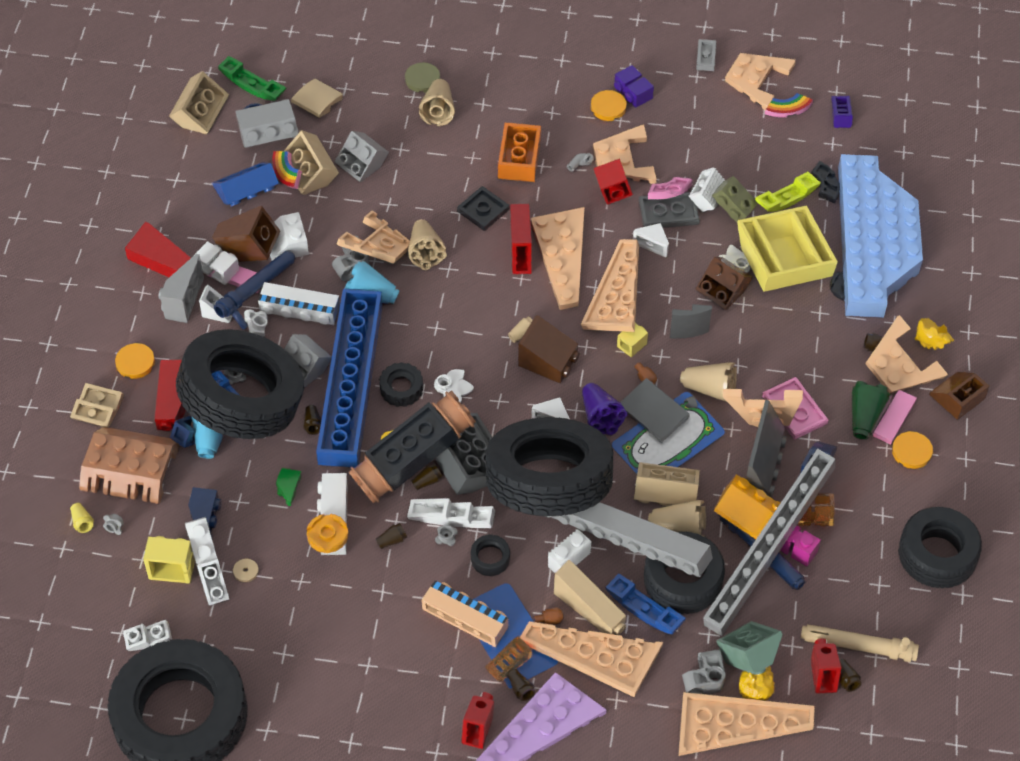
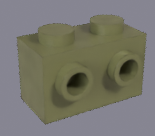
M734 176L723 181L712 194L717 203L736 222L746 218L758 204L754 197Z

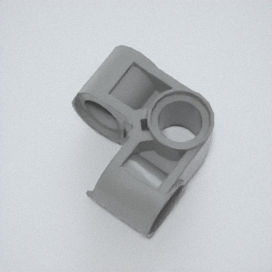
M342 247L345 255L337 257L332 262V267L343 281L354 277L351 273L358 261H364L370 265L368 255Z
M718 649L698 653L700 669L682 674L686 693L711 694L720 692L724 687L725 681L721 651ZM711 678H717L719 680L713 681L711 680Z

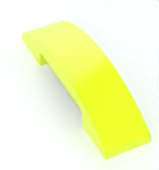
M806 172L796 177L793 184L774 193L767 191L757 196L755 200L768 212L780 211L807 197L820 186L821 182L812 174Z

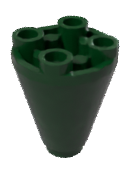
M857 381L856 385L853 386L851 394L852 431L854 437L867 440L872 435L891 401L892 396L887 392L888 388L880 384L872 386L863 381Z

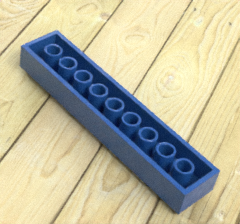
M343 289L316 451L318 465L352 466L353 468L359 465L383 306L382 292Z

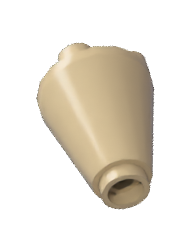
M418 220L412 228L408 255L411 262L423 270H429L431 267L439 264L446 258L447 254L445 244L426 220Z

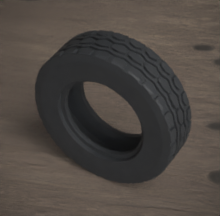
M223 329L200 335L188 345L177 374L176 392L186 411L207 428L234 438L261 439L280 433L293 421L304 392V377L297 362L278 344L251 332ZM220 370H233L248 374L260 381L266 387L269 394L258 398L234 394L221 387L212 377V373Z
M555 417L522 420L501 429L489 441L486 448V484L496 500L515 511L529 515L551 517L575 514L595 506L609 493L613 484V448L603 433L580 421ZM554 459L572 463L577 467L561 472H538L527 469L522 465L536 460Z
M172 639L148 646L138 654L136 653L128 660L127 664L123 665L111 685L112 689L109 691V703L107 704L109 721L120 749L124 755H127L130 761H222L239 742L247 722V699L237 667L222 651L201 641ZM178 680L194 681L206 687L214 696L213 708L208 718L199 727L188 733L180 735L162 734L151 729L143 721V710L148 698L155 690L169 682Z

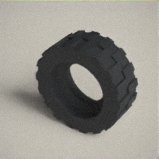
M400 362L398 364L394 363L382 371V375L379 378L380 393L390 405L407 407V405L417 402L419 397L422 396L423 377L417 367L409 363ZM397 378H407L411 382V387L407 391L398 392L392 388V382Z

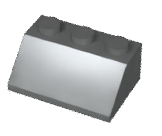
M289 99L235 111L245 148L298 135L297 124Z

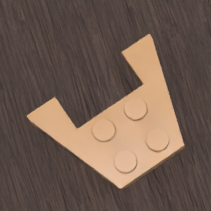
M740 53L727 73L725 81L739 92L746 93L750 96V100L754 103L758 102L762 105L761 108L766 110L774 95L759 90L771 70L789 76L796 60Z
M644 125L593 143L596 166L598 167L620 158L627 178H633V181L638 182L640 180H647L651 184H656L654 166L634 168L629 146L631 143L646 142L647 136Z
M371 211L364 217L363 223L375 229V232L364 241L345 232L338 238L337 245L394 264L408 251L410 240L399 231L390 229L387 221L384 219L382 221L379 220L377 213Z
M900 315L894 320L865 363L880 383L888 388L887 391L890 394L898 392V390L902 391L913 388L916 385L930 383L933 380H940L948 375L938 361L920 371L896 341L911 329Z
M723 389V398L749 425L758 427L765 400H745L742 389ZM784 390V400H769L784 426H790L803 399V390Z

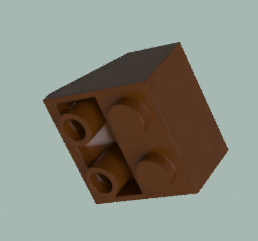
M714 257L697 285L696 290L727 310L744 293L753 277L724 257Z
M956 372L933 389L929 395L958 420L985 400L990 386L976 373Z

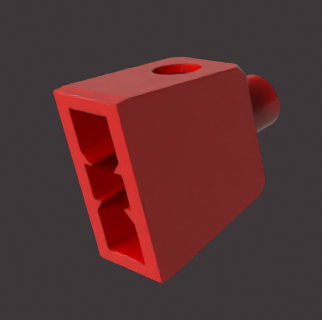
M823 638L817 639L814 642L815 645H813L811 657L815 694L837 693L841 664L836 645L834 643H827V640Z
M483 692L480 696L475 695L472 697L463 718L462 744L483 749L493 720L494 701L490 693Z

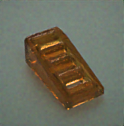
M517 636L485 668L500 683L511 670L519 668L532 657V650ZM511 653L516 657L515 660L510 656ZM505 659L510 665L507 666L502 660ZM497 664L504 670L502 673L495 667Z

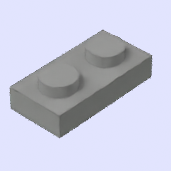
M698 40L696 70L714 71L716 40Z

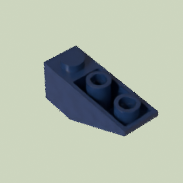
M193 487L188 504L192 521L205 517L213 540L211 532L212 528H216V512L220 511L221 498L218 497L217 490Z

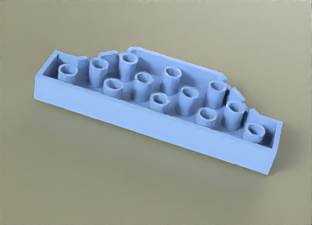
M841 154L838 166V179L840 185L839 199L845 316L884 318L888 296L894 291H898L910 278L917 276L920 272L923 255L919 203L915 197L879 170L878 156Z

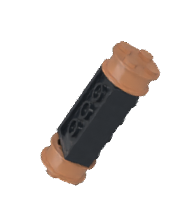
M452 390L449 393L446 391V396L437 403L428 402L365 452L367 457L364 456L365 460L355 468L350 467L349 474L373 504L376 501L379 503V498L386 492H393V489L395 491L459 440L458 438H461L460 434L470 426L474 427L476 421L470 415L471 413L466 406L458 401V397Z

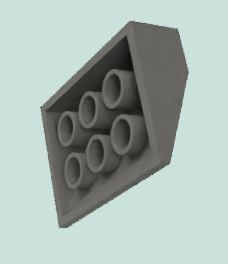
M765 400L746 479L754 487L763 490L772 498L775 486L771 484L772 480H777L779 469H776V464H781L783 453L779 451L780 447L785 448L787 436H783L785 427L770 401Z
M477 413L470 414L476 421L474 427L470 426L460 434L461 438H458L459 440L435 458L456 495L473 493L487 487L486 448L492 436Z

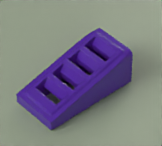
M832 96L834 127L851 128L853 115L850 96Z

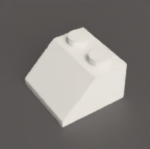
M299 212L280 216L274 221L280 233L270 254L271 261L285 251L293 252L295 257L309 255L307 238Z

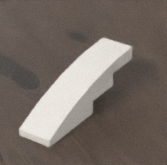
M449 498L411 499L407 517L411 520L453 527L492 528L495 509L493 506L473 507L471 502L452 503Z

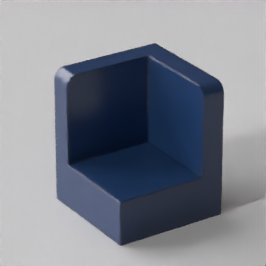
M191 416L175 421L170 438L183 448L195 444V429L191 427Z

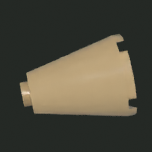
M436 79L420 102L419 115L427 124L431 125L433 123L437 124V126H443L452 121L455 107L448 82L443 79Z
M733 362L688 367L685 371L681 372L680 381L685 388L726 401L723 398V389H736L737 369L733 367L735 365Z
M695 500L653 509L652 513H649L648 521L675 532L688 531L701 535L702 529H706V507L701 506L704 500Z

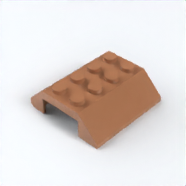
M102 427L94 432L81 466L79 489L88 492L91 489V492L97 493L100 478H103V494L127 499L130 496L131 499L136 500L139 485H143V501L148 502L150 498V503L160 504L164 493L162 481L170 458H176L180 445L171 438Z

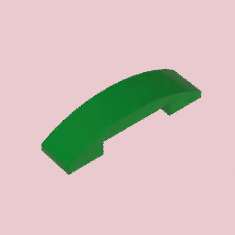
M228 56L218 66V69L229 80L243 90L262 99L276 101L286 90V87L272 79L268 82L244 69L243 63L231 56Z

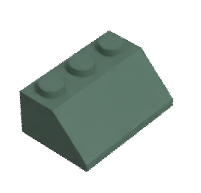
M751 621L716 640L726 664L758 675L765 672L766 668L773 664L782 638V632Z

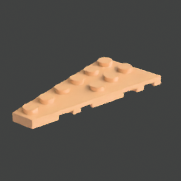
M584 207L530 218V223L559 309L577 307L579 304Z
M620 239L581 322L583 330L635 332L639 243L637 240Z
M530 621L519 638L520 643L633 697L637 694L663 646V642L658 641L651 643L636 638V640L626 639L620 635L588 631V633L580 632L575 628H569V630L556 628L555 625Z
M683 692L678 756L813 730L814 706Z

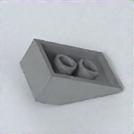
M195 254L166 280L163 288H160L159 299H161V310L164 312L165 319L188 322L204 280L200 254Z

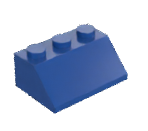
M261 162L212 182L223 203L230 204V206L241 203L240 199L245 197L247 199L258 196L257 192L262 190L264 192L275 189L274 185L279 184L271 163Z

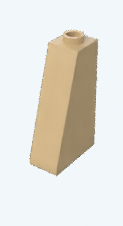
M568 560L555 572L554 594L602 633L620 635L624 631L626 615L572 561Z

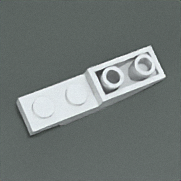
M203 517L186 522V530L208 604L212 605L229 600L206 518Z

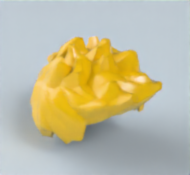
M921 318L918 322L915 340L920 341L921 346L924 348L943 349L945 344H950L951 341H954L945 325L938 327L929 318Z
M767 667L765 672L758 675L742 671L739 680V691L743 699L766 701L774 694L775 682L773 681L774 676L773 672H771V667Z

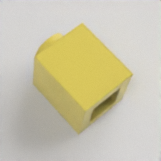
M635 323V332L622 331L618 335L617 347L632 358L647 345L648 332L644 327Z

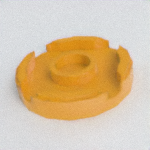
M600 91L591 99V111L598 119L613 121L615 118H621L626 112V100L616 91Z
M133 343L119 350L116 354L115 363L117 371L122 376L137 379L148 375L152 371L155 359L153 351L148 346Z
M908 431L901 433L895 438L892 445L894 459L910 469L924 467L930 461L933 454V446L930 440L918 432Z
M335 514L318 515L311 520L307 527L308 543L313 549L322 553L336 552L341 549L347 542L349 535L346 522Z

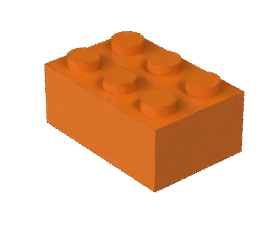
M516 123L504 124L498 161V179L535 182L541 142V126Z

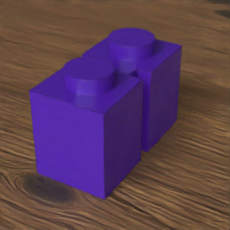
M631 65L615 74L614 87L625 96L629 103L637 108L653 99L654 86L645 77L641 78L642 74Z

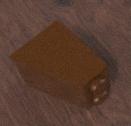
M258 206L218 223L212 239L222 251L234 254L238 258V262L268 260L280 230L263 206Z
M536 315L519 342L518 366L561 384L564 377L567 378L569 376L571 365L576 363L579 358L578 343Z

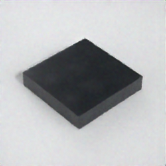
M483 186L457 207L458 213L483 231L487 230L510 210L509 204Z

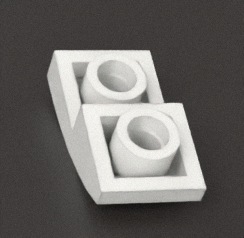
M166 620L147 627L144 624H140L123 631L128 651L142 650L156 643L172 640L169 623Z

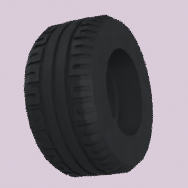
M945 507L922 509L913 514L905 524L898 548L900 562L905 571L921 584L935 588L958 586L969 579L977 566L982 551L980 532L967 516L954 509ZM931 537L945 539L956 548L958 554L948 558L935 556L924 547L922 541Z
M680 531L677 533L710 545L713 559L704 570V576L692 583L677 582L666 573L665 569L668 565L646 556L644 585L651 599L663 608L667 609L670 607L681 614H692L711 606L720 594L725 575V562L721 551L711 540L697 533Z

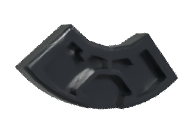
M819 161L811 172L821 182L818 196L835 204L839 195L840 185L834 171L828 165Z

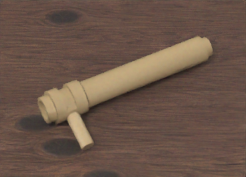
M809 624L802 626L801 638L807 642L814 643L817 639L823 638L827 640V643H834L836 647L889 656L890 659L894 660L900 658L905 662L916 661L919 644H914V641H910L908 638H903L902 640L899 638L887 639Z

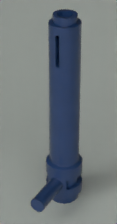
M291 251L283 252L234 291H229L225 294L224 298L216 301V305H214L215 313L221 318L232 315L242 330L247 328L248 324L238 309L242 307V303L263 288L264 282H271L294 264L296 259L294 253Z
M718 514L720 521L725 525L727 524L728 529L732 533H736L751 548L756 539ZM778 553L770 567L792 589L799 590L806 582L804 576Z

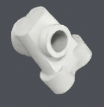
M251 309L244 312V319L248 323L249 333L264 337L267 313L264 311L254 312Z

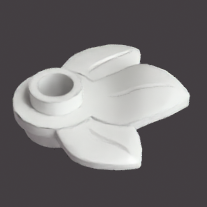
M730 245L726 255H719V257H724L746 273L750 271V265L744 253L735 246Z
M460 369L451 370L447 375H440L434 382L436 391L443 393L445 397V392L449 393L452 390L460 403L462 401L461 396L468 395L474 389L472 384L463 380L464 370Z

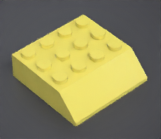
M807 206L738 220L741 249L763 292L833 276L838 261Z

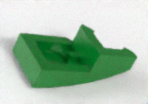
M282 468L276 481L277 494L280 497L283 496L286 504L291 506L296 496V488L301 480L302 471Z

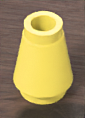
M81 503L73 504L70 510L75 530L80 533L90 531L93 528V518Z

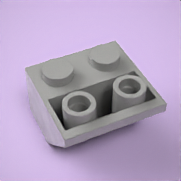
M351 131L334 162L359 182H362L382 166L389 152L365 133Z
M292 334L284 348L299 365L304 377V388L324 373L332 359V356L307 335Z

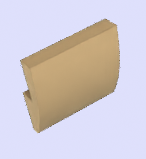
M313 79L293 96L291 102L313 115L321 117L330 112L333 104L342 100L343 94L319 80Z
M85 383L80 399H76L70 418L109 427L120 407L124 394L119 391Z

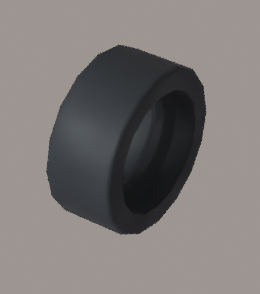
M491 534L481 536L475 540L470 552L473 568L485 576H495L504 572L510 562L508 543L498 535ZM495 547L501 550L503 557L497 563L488 564L479 560L478 553L484 548Z

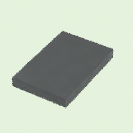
M685 192L679 196L667 199H648V196H639L638 202L643 227L661 223L662 228L699 225L700 220L697 206L689 197L691 192Z
M647 378L620 402L631 418L661 442L690 417L684 408Z

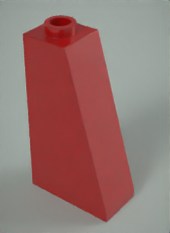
M510 204L512 274H531L532 242L529 204Z
M146 221L125 247L127 260L167 277L172 276L191 259L190 256Z
M182 360L160 361L155 410L157 430H172L175 421L182 419L186 412L176 392V378Z

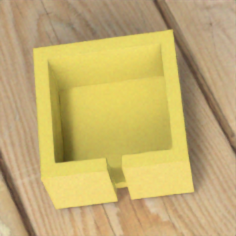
M148 537L143 557L148 578L150 580L190 583L195 564L190 541L183 538Z

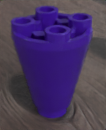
M595 383L585 385L582 389V396L588 425L603 434H615L627 416L625 408L619 401Z

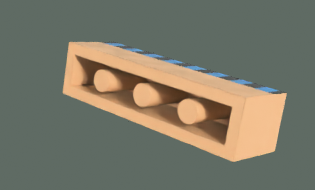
M435 580L422 598L423 610L494 647L497 646L508 629V617L503 612L488 608L485 603L471 599L464 592L453 590L444 582L440 583Z

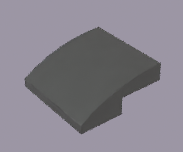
M692 304V311L673 309L670 338H690L709 332L712 306Z

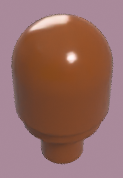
M641 362L634 366L638 371L637 376L641 382L647 378L654 385L656 384L657 376L651 368L644 367Z
M559 608L545 609L541 615L533 616L534 622L557 625L563 620V612Z

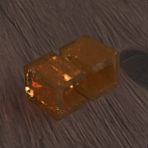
M818 493L815 497L814 512H811V504L797 524L799 526H811V523H815V526H834V494Z

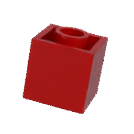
M620 158L594 168L607 205L633 195Z

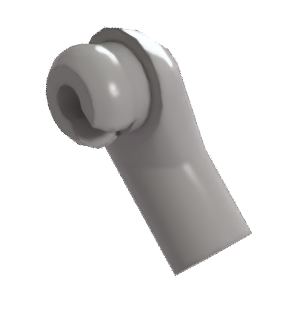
M591 153L577 154L568 163L567 168L573 172L578 166L590 165L594 157Z

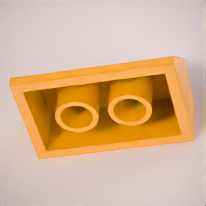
M736 474L724 489L714 511L754 539H757L780 505V502L775 501L763 490L757 489L747 479Z

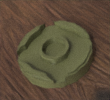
M416 63L411 65L405 73L406 85L414 92L424 91L426 93L433 81L440 79L439 70L430 63Z

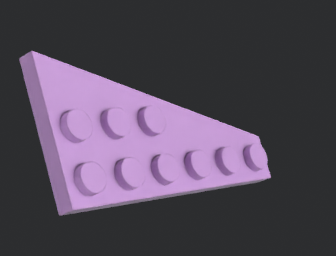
M555 672L476 761H526L536 752L543 751L569 736L572 731L581 726L588 725L596 717L605 715L606 709Z

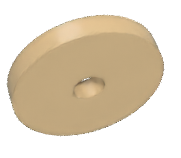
M251 559L239 560L233 567L234 577L240 582L254 580L259 571L258 565Z

